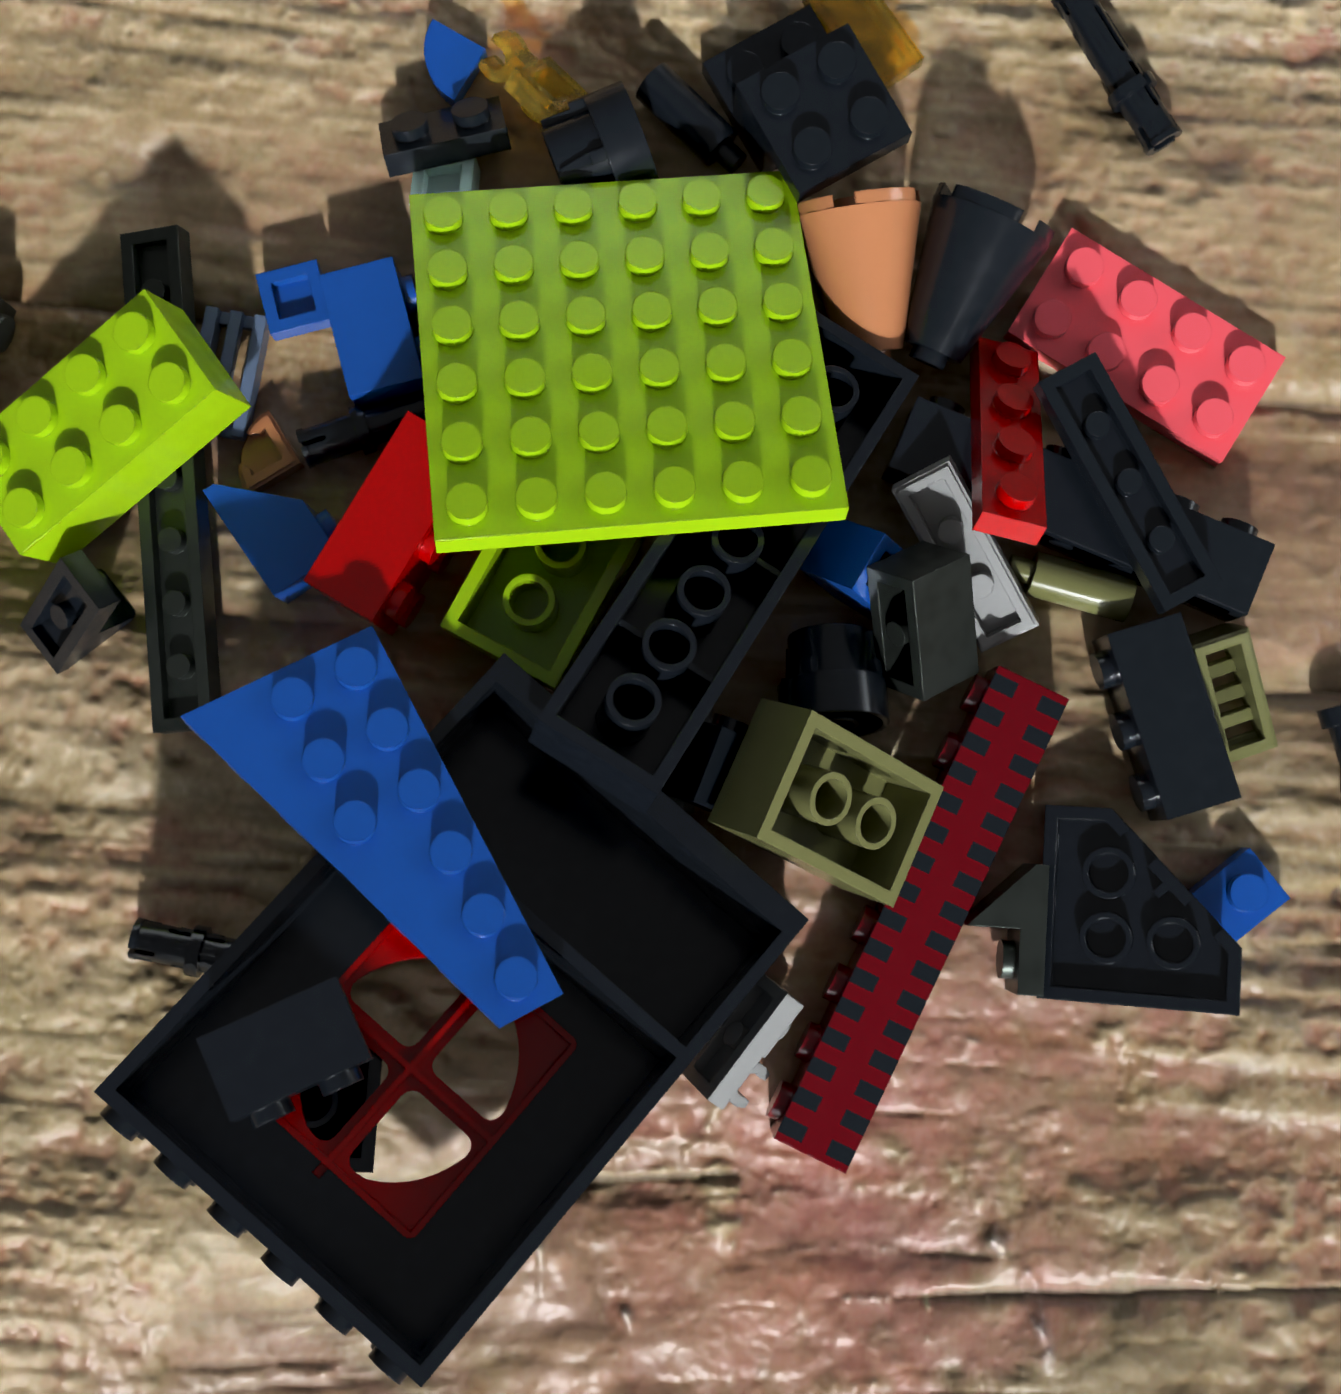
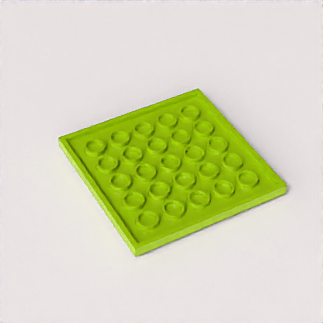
M779 171L409 195L436 553L846 520L849 504L798 205Z

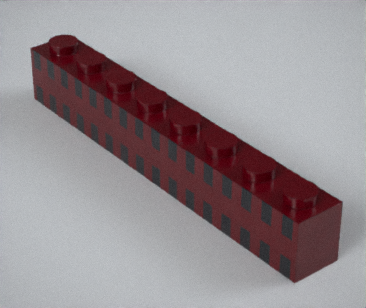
M999 665L988 670L985 677L977 674L974 675L959 705L960 709L967 712L966 717L957 735L950 731L947 732L934 756L932 766L940 769L935 782L942 785L944 789L894 907L877 902L875 908L866 904L861 910L850 934V939L858 944L847 966L838 962L834 967L822 993V998L830 1001L819 1025L812 1021L807 1024L795 1049L794 1057L802 1060L791 1084L784 1080L780 1081L770 1100L766 1116L774 1119L770 1126L774 1139L846 1174L1069 701L1068 698Z

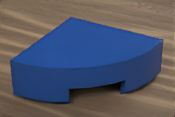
M432 19L424 41L425 62L430 78L439 95L448 104L453 106L466 95L488 59L487 52L484 47Z

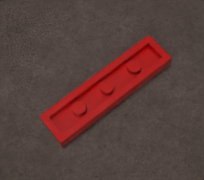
M980 337L970 353L972 530L1037 546L1047 529L1041 403L1033 390L1039 382L1038 352L1025 349L1013 342H999Z

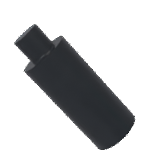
M667 63L658 65L646 76L636 92V98L706 166H710L717 161L729 174L734 173L747 157L734 143L737 131Z

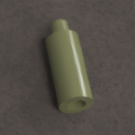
M1037 551L1032 560L1011 554L1008 562L1020 583L1025 584L1024 592L1027 596L1119 622H1124L1131 610L1137 589L1136 578Z

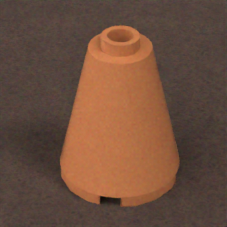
M913 187L867 189L854 191V196L833 200V195H828L798 203L805 252L827 318L891 358V351L900 350L904 347L921 210L919 190L916 191Z

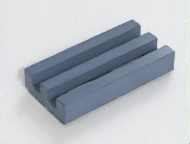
M206 306L200 334L216 356L221 327H227L220 363L232 379L234 377L243 330L251 331L240 391L251 407L233 422V425H229L216 436L245 441L248 436L247 431L253 422L270 336L266 316L255 314L254 317L246 316L240 311L230 310V313L221 311L217 307Z

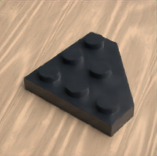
M1045 805L1043 865H1050L1044 996H1037L1036 998L1240 1016L1242 947L1114 809Z

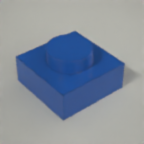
M317 259L255 275L269 332L275 341L331 327L318 275L323 273Z

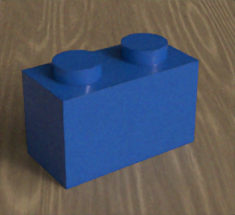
M393 256L318 275L348 395L355 405L361 404L362 408L365 409L422 390L420 339L417 336L412 314L418 313L416 285L413 275L402 276Z

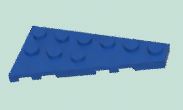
M373 626L363 629L180 716L192 731L203 739L232 770L267 801L307 843L378 909L403 936L415 945L499 1029L563 994Z

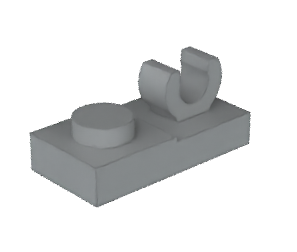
M764 974L682 1074L708 1101L723 1110L729 1101L736 1107L745 1108L749 1101L738 1089L750 1074H756L760 1079L766 1081L770 1074L767 1068L759 1061L762 1057L765 1059L775 1044L787 1034L793 1020L804 1006Z

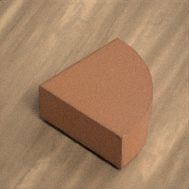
M269 410L261 414L251 424L242 448L238 474L243 489L264 492L305 466L274 415Z

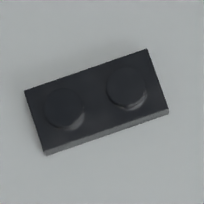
M499 96L486 99L468 97L457 101L452 107L426 113L407 111L395 116L391 121L378 124L383 156L390 178L512 149Z

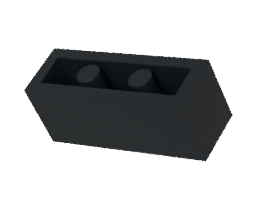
M1181 612L1116 631L1093 640L1092 644L1095 653L1090 654L1089 658L1091 671L1098 687L1101 690H1108L1115 712L1109 716L1110 729L1118 748L1121 751L1127 750L1135 773L1129 776V787L1138 809L1141 812L1147 811L1150 821L1170 820L1241 798V793Z

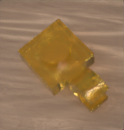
M508 29L495 33L491 39L503 51L505 64L496 55L481 59L478 64L482 74L488 80L494 83L506 82L503 88L521 104L523 112L531 120L541 124V120L569 109L567 102L588 94L550 56L538 59L527 48L523 38L513 30Z

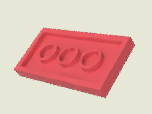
M1073 228L1065 237L1003 337L1005 340L1019 344L1025 349L1037 351L1038 360L1056 371H1060L1096 352L1133 418L1214 467L1225 459L1286 358Z

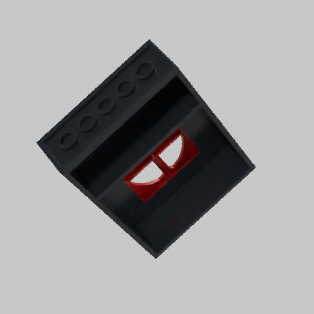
M505 653L429 733L563 992L558 998L514 1021L518 1038V1069L512 1094L504 1112L497 1119H485L438 1078L433 1071L432 1066L436 1056L478 1010L463 993L458 996L420 1041L412 1046H404L354 1003L351 998V988L359 979L379 968L396 962L427 957L403 936L378 909L342 877L319 853L303 867L94 1091L108 1104L100 1112V1115L108 1124L129 1141H133L136 1137L141 1140L146 1138L161 1152L153 1162L170 1180L184 1190L189 1185L193 1187L198 1185L214 1200L207 1208V1211L223 1228L237 1238L247 1231L250 1232L267 1248L266 1252L260 1257L262 1262L291 1287L299 1279H302L320 1296L318 1298L319 1301L314 1306L317 1312L345 1336L353 1327L372 1343L370 1345L372 1351L368 1354L369 1358L382 1372L399 1385L407 1376L420 1387L426 1383L809 921L808 918L664 792L660 791L643 815L528 742L535 722L552 694ZM337 976L367 1046L387 1064L388 1075L386 1079L337 1135L330 1140H320L307 1126L300 1093L291 1097L295 1111L259 1128L253 1129L249 1117L239 1122H230L196 1038ZM409 1091H417L422 1094L470 1139V1151L462 1160L439 1173L417 1180L405 1182L370 1180L357 1174L350 1166L352 1152L400 1097Z

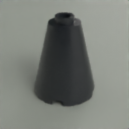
M940 182L932 198L907 316L904 341L913 345L909 356L941 371L944 370L948 361L961 364L1049 248L1055 232L1041 220H1039L1034 231L1018 223L1024 210L1004 200L956 184L951 193L946 183Z

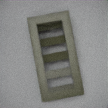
M1223 623L1189 634L1188 636L1230 763L1278 747L1249 627L1234 623ZM1225 650L1226 657L1207 663L1206 655ZM1233 672L1235 681L1213 687L1212 679ZM1242 697L1243 706L1220 713L1219 704ZM1250 720L1253 730L1226 738L1224 729Z

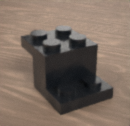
M810 4L702 63L704 78L733 128L737 131V135L758 171L769 172L778 168L797 203L903 146L910 140L911 129L850 25L847 23L827 34Z

